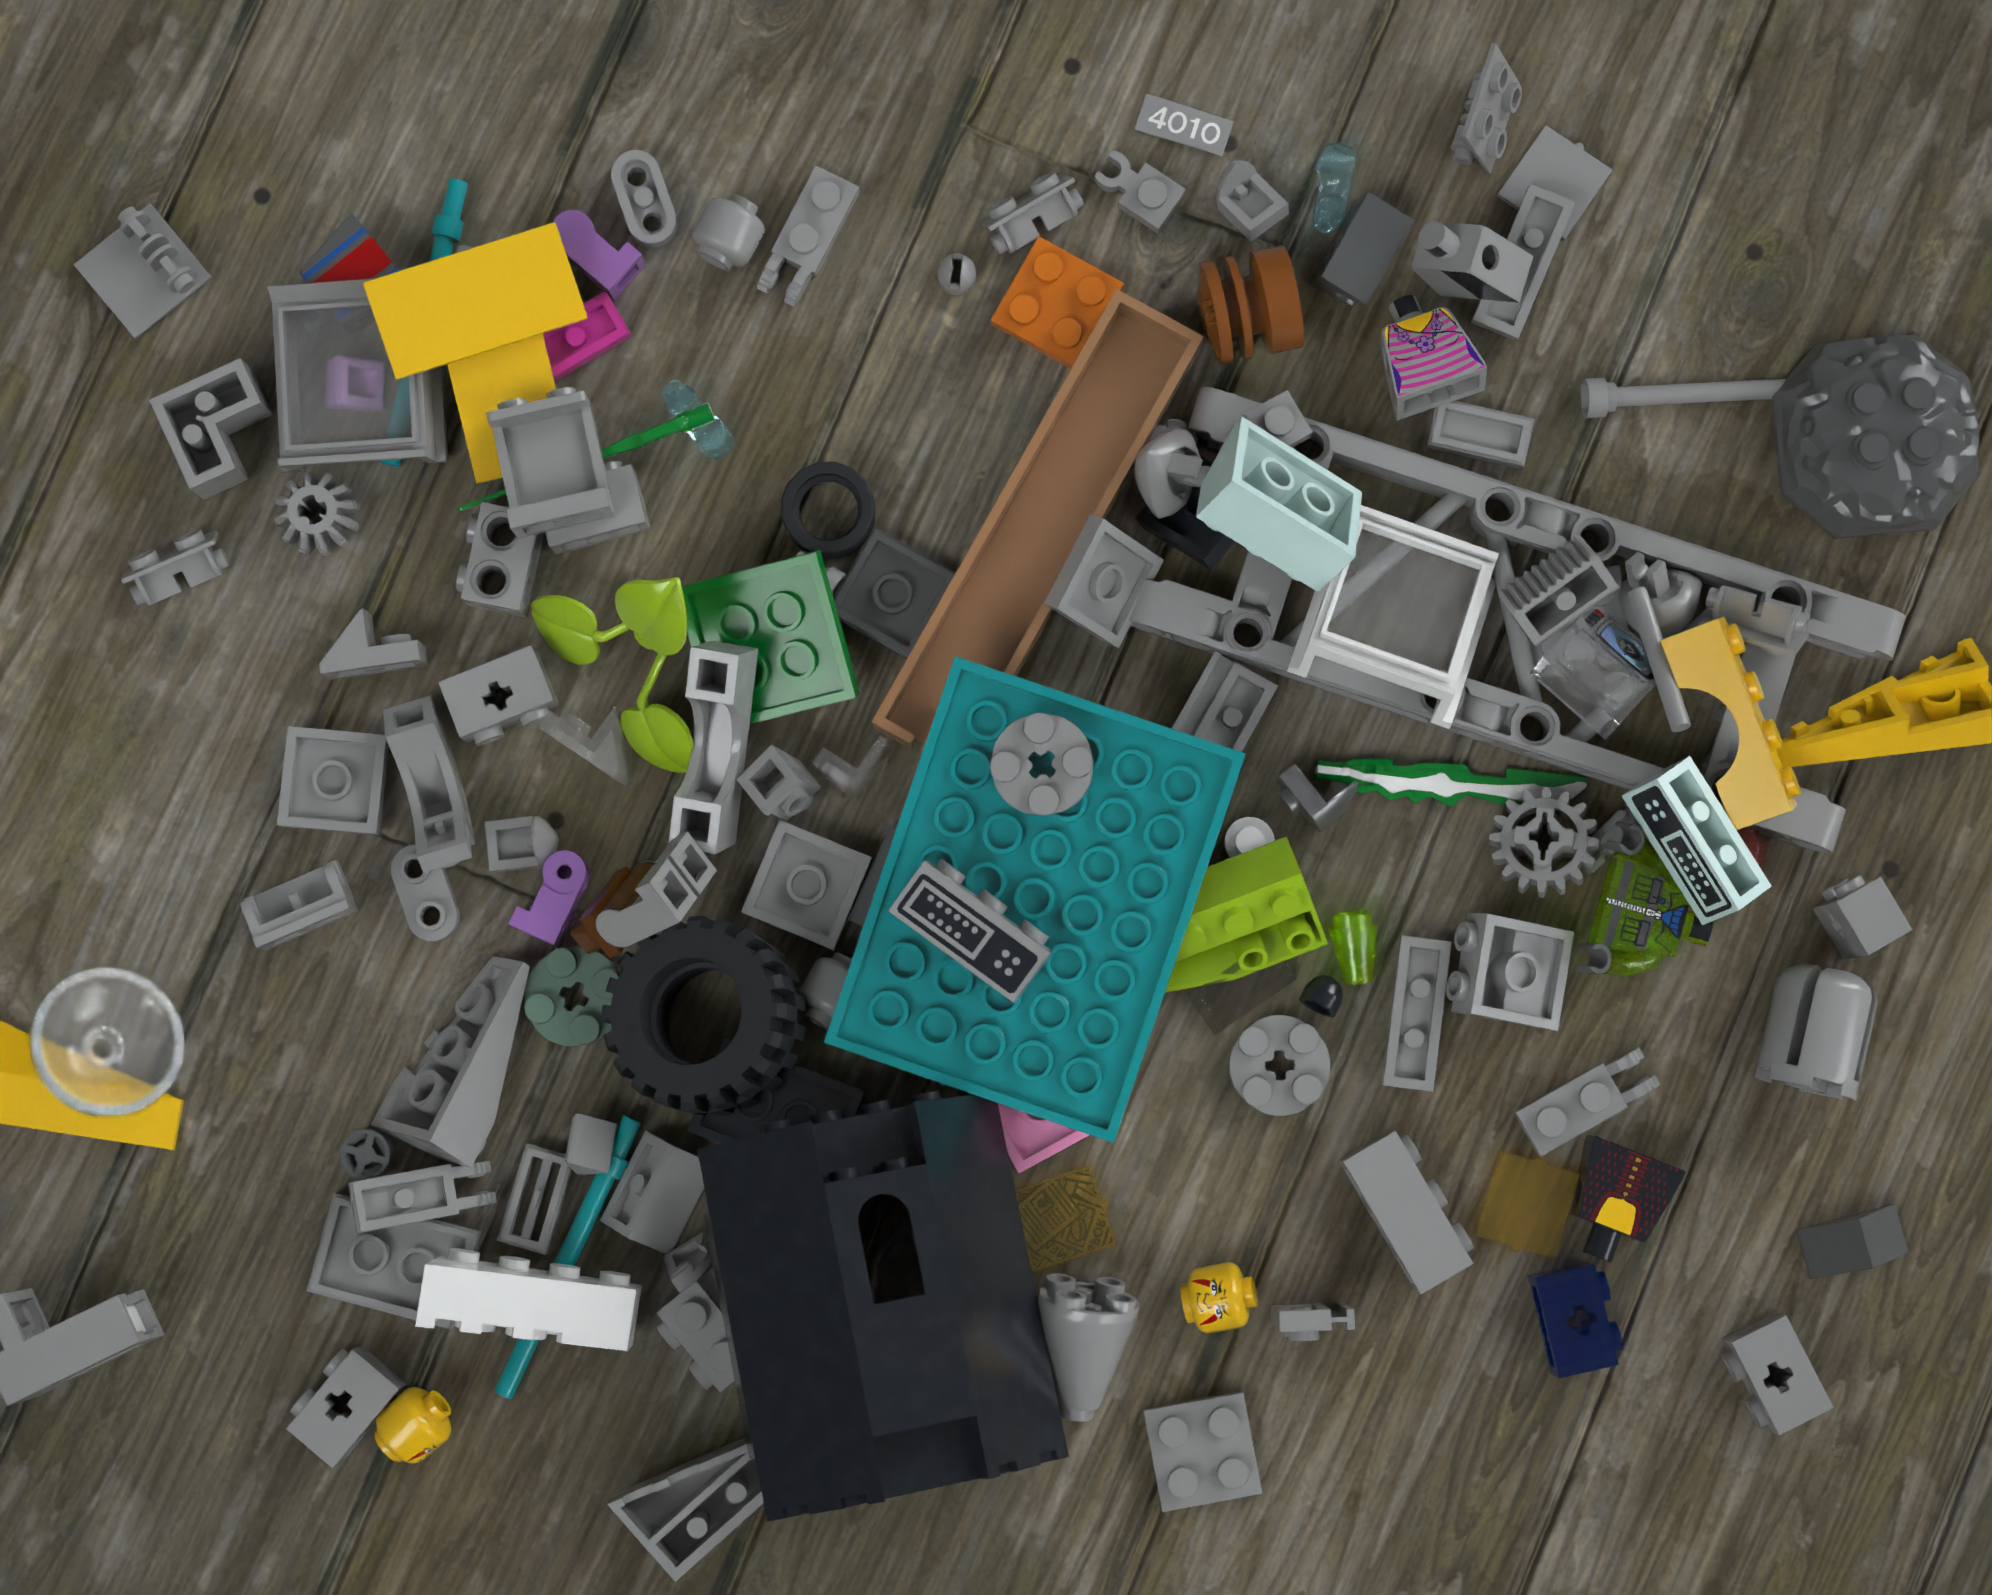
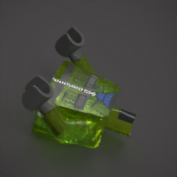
M1617 821L1615 825L1623 831L1622 841L1618 843L1607 840L1606 847L1609 850L1624 853L1626 856L1618 854L1609 860L1587 943H1580L1578 945V949H1585L1588 952L1589 963L1587 966H1576V971L1583 974H1606L1626 978L1656 969L1662 963L1663 958L1674 957L1680 940L1705 947L1711 936L1714 921L1702 925L1696 914L1688 911V901L1651 842L1644 837L1643 830L1639 826Z

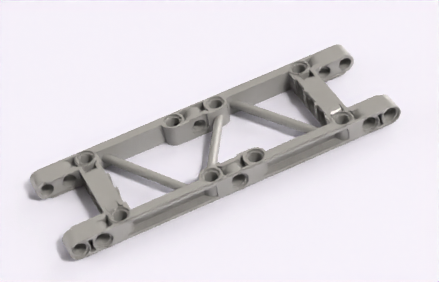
M1202 387L1200 388L1187 430L1190 433H1196L1199 439L1206 441L1209 448L1220 451V447L1223 446L1222 440L1228 437L1236 421L1241 416L1243 417L1244 413L1262 403L1219 389ZM1305 418L1313 432L1309 439L1315 441L1321 451V455L1312 461L1328 470L1330 462L1441 498L1419 517L1414 524L1435 531L1463 505L1470 507L1469 520L1471 526L1477 534L1486 538L1488 550L1499 553L1493 569L1498 593L1499 589L1507 588V583H1515L1508 546L1515 547L1518 543L1542 552L1556 554L1557 547L1564 548L1565 541L1572 542L1574 535L1580 536L1582 531L1589 530L1597 533L1602 539V551L1596 554L1603 564L1613 555L1630 559L1636 552L1644 554V561L1648 566H1651L1659 559L1665 561L1666 569L1692 572L1703 584L1719 589L1722 585L1757 594L1753 612L1757 613L1762 612L1763 603L1766 598H1772L1774 592H1781L1787 595L1791 604L1801 606L1802 612L1810 614V621L1806 630L1810 633L1805 642L1857 659L1866 656L1878 660H1893L1906 618L1903 613L1895 609ZM1499 500L1504 503L1509 512L1508 520L1498 522L1490 519L1485 511V502ZM1394 540L1341 587L1329 624L1415 547ZM1249 551L1247 552L1232 601L1167 579L1161 582L1147 579L1129 618V621H1132L1130 626L1212 654L1217 651L1227 659L1626 790H1631L1654 773L1664 769L1587 743L1655 682V679L1647 680L1636 671L1567 734L1561 735V724L1557 713L1552 707L1542 701L1529 638L1501 599L1500 604L1521 695L1466 678L1450 729L1431 723L1434 709L1425 702L1423 693L1315 655L1306 678L1287 672L1304 621L1280 642L1272 639L1292 578L1280 568L1262 557L1251 554ZM1710 607L1701 612L1681 632L1698 626V623ZM1241 624L1254 626L1259 632L1260 643L1250 648L1239 645L1233 635L1234 628ZM1744 642L1746 652L1741 653L1740 658L1746 673L1754 671L1762 687L1764 700L1758 701V705L1765 721L1772 718L1775 722L1795 656L1789 654L1783 656L1772 655L1763 651L1760 646ZM1640 667V669L1643 671L1647 670V668ZM1726 705L1717 711L1715 720L1719 721L1710 753L1703 757L1699 768L1700 773L1711 790L1715 779H1721L1732 766L1739 746L1737 724ZM1523 717H1534L1542 724L1543 736L1540 741H1529L1521 734L1520 722ZM1800 787L1801 795L1794 797L1797 806L1792 811L1744 827L1745 829L1806 849L1832 854L1846 809L1829 802L1826 795Z

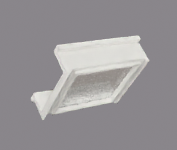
M1361 505L1355 558L1319 592H1314L1287 672L1306 678L1315 655L1437 698L1431 723L1450 729L1496 586V581L1491 578L1499 553Z

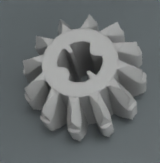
M305 472L303 476L304 487H300L293 480H289L286 483V487L293 493L290 499L283 496L275 498V504L287 510V512L274 517V523L278 527L287 528L282 539L288 545L299 541L298 550L304 555H309L315 545L321 555H330L331 540H334L342 548L346 547L348 541L341 535L344 529L357 531L359 527L356 521L347 517L360 510L359 503L355 500H347L352 489L346 483L335 486L336 478L328 472L321 477L319 482L312 472ZM319 504L327 512L326 515L319 514L322 520L315 524L308 518L309 512L315 514L312 508Z

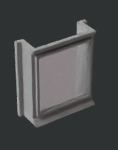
M373 279L267 286L272 302L280 451L278 466L281 467L283 473L304 472L303 466L412 458H419L427 463L448 462L443 366L396 381L363 286V282Z

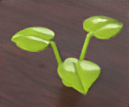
M680 578L632 580L624 583L615 594L616 610L623 623L606 631L597 630V620L594 613L583 603L575 599L560 595H546L536 598L530 607L541 635L558 656L570 663L577 665L593 663L600 655L598 642H606L628 630L634 631V636L640 645L658 653L638 695V708L628 707L622 712L621 726L627 741L643 759L667 771L686 773L694 749L689 728L684 720L670 708L661 704L649 705L648 702L649 694L666 657L678 653L686 641L687 615Z

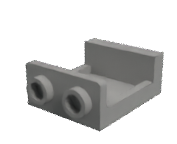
M573 387L559 388L546 394L547 399L529 403L523 398L510 399L497 405L498 410L486 413L488 424L493 430L509 508L506 509L509 525L517 538L616 516L592 405L585 391L576 392V389Z

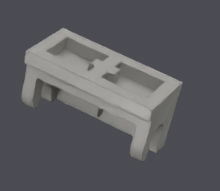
M338 860L329 862L325 866L255 896L252 895L245 898L243 902H240L255 947L263 950L274 948L359 911Z

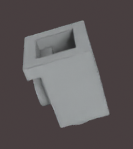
M770 745L736 779L763 814L767 816L773 814L786 822L792 816L807 809L813 801L814 794L821 788L800 760L773 745ZM775 767L780 770V773L768 785L761 782Z

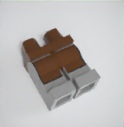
M687 831L673 838L656 862L644 861L636 865L632 871L627 866L616 871L580 920L571 929V934L585 953L590 954L602 948L607 956L612 958L620 954L625 947L679 923L717 870Z

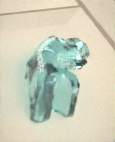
M1333 142L1326 145L1315 166V170L1319 175V190L1313 209L1312 222L1315 229L1322 233L1332 232L1343 223L1346 215L1355 166V154L1352 148L1344 143Z
M670 381L662 390L665 406L674 418L684 410L687 411L704 404L694 389L681 381ZM714 415V422L687 433L692 438L693 443L706 457L717 460L731 451L735 441L732 433L722 420Z

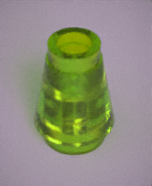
M1352 910L1333 913V925L1329 926L1328 930L1339 968L1343 975V984L1353 985L1373 982L1378 922H1373L1372 911Z

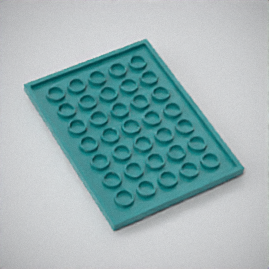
M955 656L824 1043L1114 1143L1246 754ZM1035 713L1060 716L1077 726L1089 742L1094 761L1092 782L1083 798L1069 810L1048 816L1026 814L1008 804L996 789L990 770L993 748L1000 734L1017 719ZM1047 751L1046 754L1041 756L1035 752L1031 755L1029 760L1032 762L1033 768L1030 774L1035 779L1041 774H1045L1049 778L1054 775L1056 770L1051 765L1052 760L1055 758L1053 753ZM940 859L945 860L966 876L961 885L977 896L982 889L986 890L1007 906L1003 915L1020 926L1025 919L1049 936L1044 945L1053 952L1018 1001L1014 1003L888 911L924 861H930L936 866Z

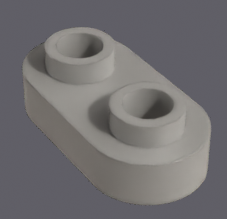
M630 150L624 152L613 163L611 179L629 231L634 240L644 247H663L676 235L678 220L659 165L655 158L645 151ZM640 172L646 175L645 182L640 186H633L629 183V179L634 173ZM656 217L662 220V225L657 231L645 229V223L650 218Z
M416 844L406 846L393 858L391 876L411 931L420 939L429 942L444 941L455 933L460 922L459 908L445 868H436L423 872L418 878H411L407 869L412 861L418 860ZM436 907L440 912V919L435 925L429 926L424 921V913L428 908Z

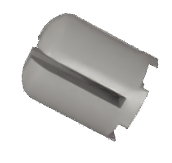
M1806 963L1785 968L1775 982L1755 1078L1768 1083H1772V1079L1783 1081L1785 1085L1798 1088L1799 1091L1842 1099L1844 1096L1856 1101L1878 1005L1875 990L1863 978L1839 969L1828 967L1822 970L1817 965Z

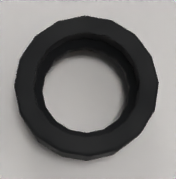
M816 462L800 469L787 483L781 498V518L791 541L801 550L804 549L807 552L821 550L823 559H840L856 552L867 540L875 524V501L867 481L855 469L838 462ZM822 482H835L845 486L854 495L857 502L858 515L853 527L845 535L835 539H822L812 535L804 528L800 519L799 506L804 494L811 487Z

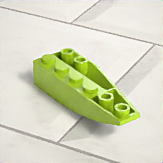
M1287 836L1207 867L1165 993L1236 980L1328 944Z

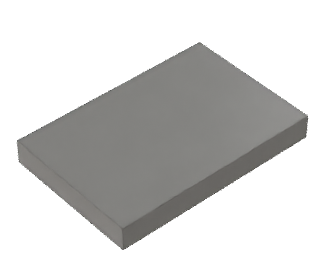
M333 1193L306 1291L416 1320L425 1264L442 1255L448 1256L450 1248L476 1251L482 1231L434 1218L356 1233L350 1196ZM439 1319L435 1322V1326L450 1330L455 1329L454 1320Z

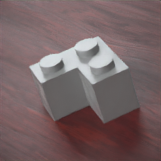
M241 358L149 400L191 491L205 500L249 479L229 435L274 414L255 372Z

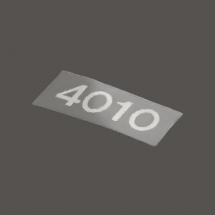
M1146 94L1134 130L1223 156L1234 121Z

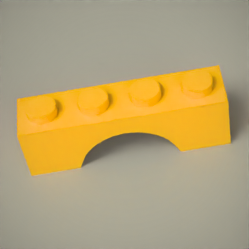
M1725 616L1660 640L1678 688L1702 690L1715 696L1726 705L1736 721L1739 733V746L1736 758L1728 772L1715 783L1727 816L1735 829L1739 830L1792 811L1797 806L1794 797L1801 795V790L1791 766L1783 768L1776 749L1783 747L1782 740L1773 719L1765 721L1758 705V701L1764 700L1763 690L1755 672L1746 673L1739 654L1746 652V648L1736 623L1728 625Z

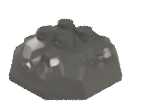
M1886 335L1816 343L1786 378L1783 385L1772 396V399H1770L1780 495L1834 539L1933 531L1980 476L1978 416L1969 377L1917 335Z

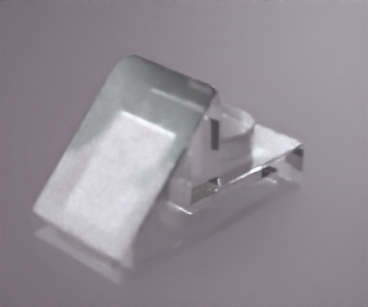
M616 707L612 708L592 739L587 736L592 727L567 711L562 719L551 711L548 713L539 726L542 731L626 788L629 786L633 779L626 739L621 726V712Z

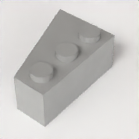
M744 1437L612 1494L607 1505L676 1582L764 1502L756 1460L749 1458L746 1438Z

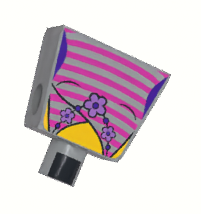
M1414 295L1400 297L1390 304L1389 311L1394 323L1385 326L1381 330L1380 349L1393 412L1397 421L1485 391L1486 363L1448 308L1440 307L1423 313Z

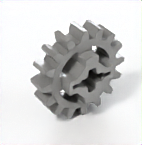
M1544 787L1541 798L1534 799L1528 789L1524 790L1523 804L1518 805L1516 802L1508 799L1505 804L1509 816L1495 815L1493 819L1494 826L1502 831L1489 834L1490 845L1501 848L1491 855L1493 865L1506 864L1507 866L1502 871V879L1507 882L1514 877H1518V890L1521 893H1524L1530 885L1537 886L1539 898L1545 897L1547 886H1555L1556 891L1560 895H1564L1565 881L1570 879L1573 883L1580 886L1583 883V875L1579 869L1582 867L1593 870L1595 867V859L1587 854V852L1599 850V839L1587 835L1597 830L1596 820L1587 819L1583 821L1582 818L1587 812V805L1582 802L1573 808L1569 806L1570 793L1564 791L1559 799L1556 800L1551 798L1549 787ZM1536 813V817L1525 827L1517 826L1524 818ZM1555 814L1565 818L1574 827L1576 832L1573 829L1563 828L1555 819ZM1547 824L1551 842L1548 850H1546L1545 860L1542 861L1541 850L1538 849L1537 842L1540 840V835L1543 834V825ZM1512 852H1515L1517 856H1525L1534 865V870H1529L1521 865ZM1563 858H1572L1563 868L1552 872V868Z

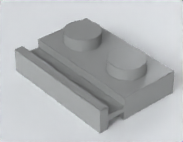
M1215 651L1172 729L1242 752L1278 685L1237 662H1232Z
M1322 1303L1271 1305L1272 1326L1279 1332H1284V1337H1288L1289 1341L1320 1340L1319 1331L1332 1330V1323L1337 1322L1347 1330H1355L1354 1308L1345 1303H1336L1337 1311H1331Z

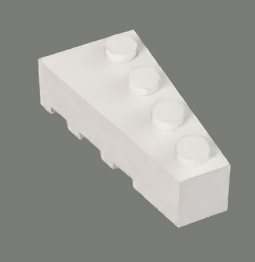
M450 1248L448 1256L442 1255L426 1263L424 1266L415 1327L434 1329L437 1320L446 1319L454 1320V1326L459 1328L460 1332L476 1334L495 1332L496 1326L505 1327V1334L512 1336V1338L545 1340L547 1334L557 1335L556 1342L562 1344L628 1351L633 1346L642 1285L630 1283L631 1275L600 1271L599 1278L579 1276L580 1267L551 1263L549 1271L529 1268V1259L513 1256H500L499 1263L479 1261L480 1252Z

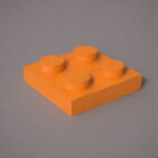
M1038 236L992 316L990 325L1071 369L1115 290L1122 291L1124 283Z

